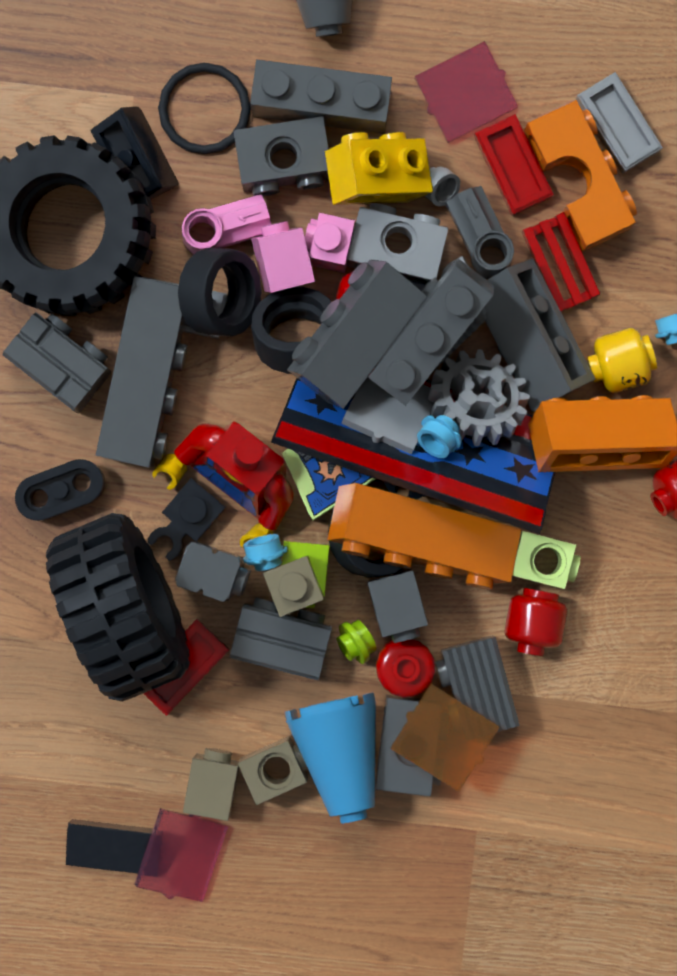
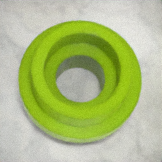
M356 620L351 624L344 622L339 625L340 636L336 638V641L344 656L349 661L356 659L361 664L369 661L370 654L375 652L377 647L367 627L360 620Z

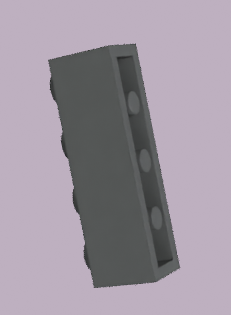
M136 276L133 278L95 456L148 468L154 466L156 459L163 460L168 433L162 432L165 414L173 415L178 395V389L171 388L175 370H183L188 345L181 343L184 325H189L180 311L178 299L179 286Z

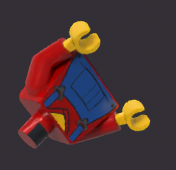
M234 421L224 428L209 423L198 425L174 450V454L164 456L152 473L153 478L159 472L168 473L172 481L166 489L172 490L186 473L187 465H191L194 470L256 517L259 523L255 524L240 539V546L244 548V543L251 539L275 534L273 530L278 529L294 498L293 489L286 479L285 460Z

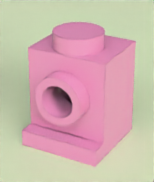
M319 213L318 220L311 219L305 234L311 266L345 273L355 220Z

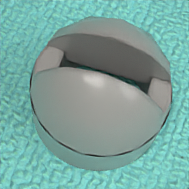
M441 166L432 167L429 170L433 192L425 195V197L436 206H444L446 201L458 194L460 179L448 168Z

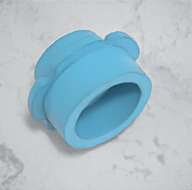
M677 314L655 320L658 329L655 337H665L667 345L677 343Z
M431 415L424 417L421 422L423 427L418 432L417 439L427 453L437 458H445L449 453L454 452L456 448L461 446L462 439L459 434V427L455 421L444 415H439L436 419Z
M278 534L256 537L244 543L246 556L243 558V561L247 565H254L256 571L275 568L282 563L280 557L287 552V546L283 547L281 545Z

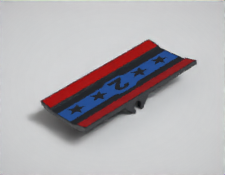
M296 378L271 443L382 480L391 493L397 494L398 488L402 487L409 490L407 496L409 498L419 499L429 496L537 534L541 533L556 472H538L528 426L529 421L533 417L532 415L526 413L521 425H517L513 435L509 438L502 434L498 444L495 445L489 441L488 437H483L480 445L474 446L472 436L465 435L461 446L456 448L454 452L449 453L445 458H437L430 455L421 447L419 442H417L411 455L381 441L374 443L372 437L341 424L355 394L343 409L327 403ZM426 380L423 384L431 388V381Z

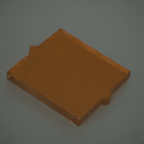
M430 683L415 709L406 713L407 721L390 749L459 792L476 764L483 763L484 757L482 754L498 731L499 726Z

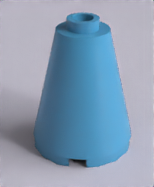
M374 692L363 695V704H359L357 695L300 708L301 717L299 718L296 709L284 712L286 723L329 816H339L341 824L368 818L366 809L375 807L376 700Z

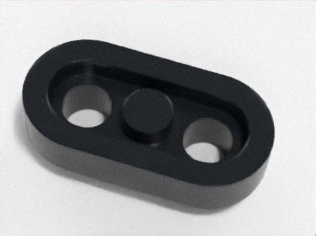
M77 459L24 479L17 487L15 493L16 507L24 517L30 520L45 521L95 502L104 491V474L95 463L88 460ZM81 474H86L90 478V486L85 491H79L75 486V479ZM38 490H44L48 495V501L42 507H37L33 502V495Z

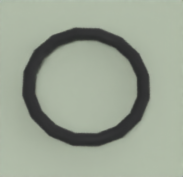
M204 62L188 65L172 75L161 91L158 105L161 126L170 140L185 151L203 155L221 152L234 144V132L219 143L209 145L190 143L179 136L170 123L167 110L170 94L178 82L190 74L201 72L218 74L231 82L239 94L242 108L239 123L234 130L247 127L251 110L248 92L238 76L223 66Z

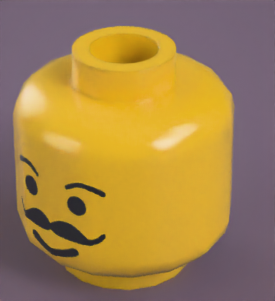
M627 328L598 337L594 342L595 354L587 356L588 365L595 377L594 383L603 380L607 390L612 393L647 384L651 379V371L658 368L649 336L647 334L641 336L634 328Z

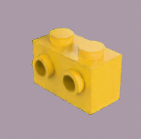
M394 132L384 134L379 139H369L368 133H352L342 136V143L325 151L333 205L408 203L433 192L425 138L406 139V133Z

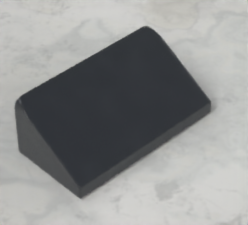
M121 107L90 130L97 144L118 157L138 176L144 185L145 195L151 200L179 184L139 107Z
M71 819L67 827L66 865L156 876L162 830Z

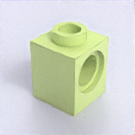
M521 531L512 576L565 589L567 581L574 582L576 579L581 556L574 554L576 544ZM543 548H549L554 551L558 559L556 569L546 575L540 573L534 564L535 555Z

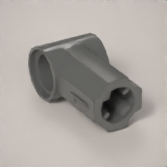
M482 186L466 189L446 201V207L470 254L473 270L483 278L490 279L510 267L514 255L513 242L508 235L504 234ZM486 247H497L503 252L505 259L496 265L488 264L481 258L480 252Z

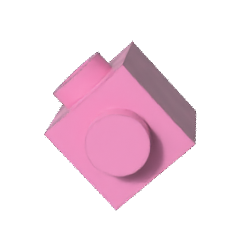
M288 221L261 227L263 236L251 238L265 292L272 293L315 282L302 228L289 229Z

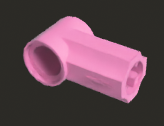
M262 194L212 209L202 208L189 212L182 224L183 243L187 250L195 254L197 251L207 248H224L251 240V238L263 236L261 227L271 225V221ZM204 222L213 227L215 235L210 241L200 243L191 238L189 234L190 229L197 223Z

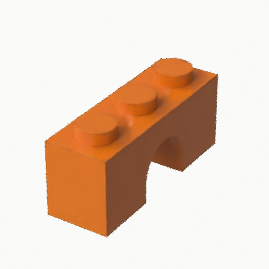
M577 100L528 122L524 133L542 171L545 172L556 166L567 165L576 168L585 179V195L566 205L563 210L581 251L589 250L629 231L636 223L633 216L637 215L636 206L628 191L624 190L621 192L614 178V175L617 174L615 162L608 150L601 151L594 135L598 134V129L588 109L582 111Z

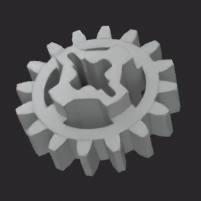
M480 349L477 350L475 358L471 359L464 350L459 352L456 362L447 357L442 364L441 370L436 369L427 396L428 401L434 402L430 412L431 416L444 415L451 418L459 427L461 439H464L465 435L472 436L474 446H479L483 437H488L493 445L498 444L502 434L510 438L517 425H521L527 412L525 408L530 399L529 394L522 392L526 384L525 378L514 379L512 377L516 366L514 364L508 365L505 368L500 366L501 355L496 354L491 361L486 360L483 350Z

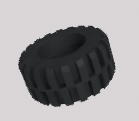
M55 135L40 138L39 145L33 146L27 141L15 147L18 154L16 157L10 160L3 156L0 159V289L9 292L12 298L25 305L62 316H76L79 312L91 314L101 311L102 305L108 302L112 304L117 303L125 297L123 291L129 285L132 286L134 276L143 277L138 272L143 263L149 265L153 251L149 249L150 239H156V225L151 222V214L154 212L151 199L145 195L144 185L138 176L118 157L95 142L92 144L87 143L80 137L68 135L65 140H60ZM76 185L89 190L100 201L105 214L104 234L96 251L85 262L71 269H54L41 263L31 252L27 236L29 218L35 205L47 193L62 186Z
M111 513L55 537L46 550V558L48 560L46 562V570L50 576L49 585L51 593L55 597L57 604L55 606L66 628L65 632L68 639L73 644L81 665L85 666L88 671L89 678L93 684L98 685L99 691L104 696H108V699L123 702L181 678L190 665L188 659L190 653L186 644V633L181 623L182 619L160 564L157 563L150 545L146 543L142 532L138 527H135L134 522L129 517H126V515Z

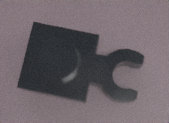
M190 478L162 511L171 520L169 525L155 529L150 534L147 542L153 546L160 537L169 536L173 541V548L167 553L165 558L171 561L181 553L183 548L182 539L186 534L198 542L226 507Z

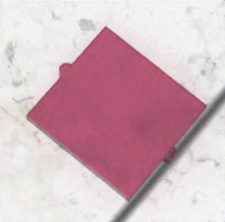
M485 41L415 76V80L428 104L427 113L434 115L447 143L518 108L504 80L506 72L503 69L499 70Z
M160 808L134 885L138 888L163 893L168 899L178 896L203 902L228 826L223 823L203 819L197 815H186Z

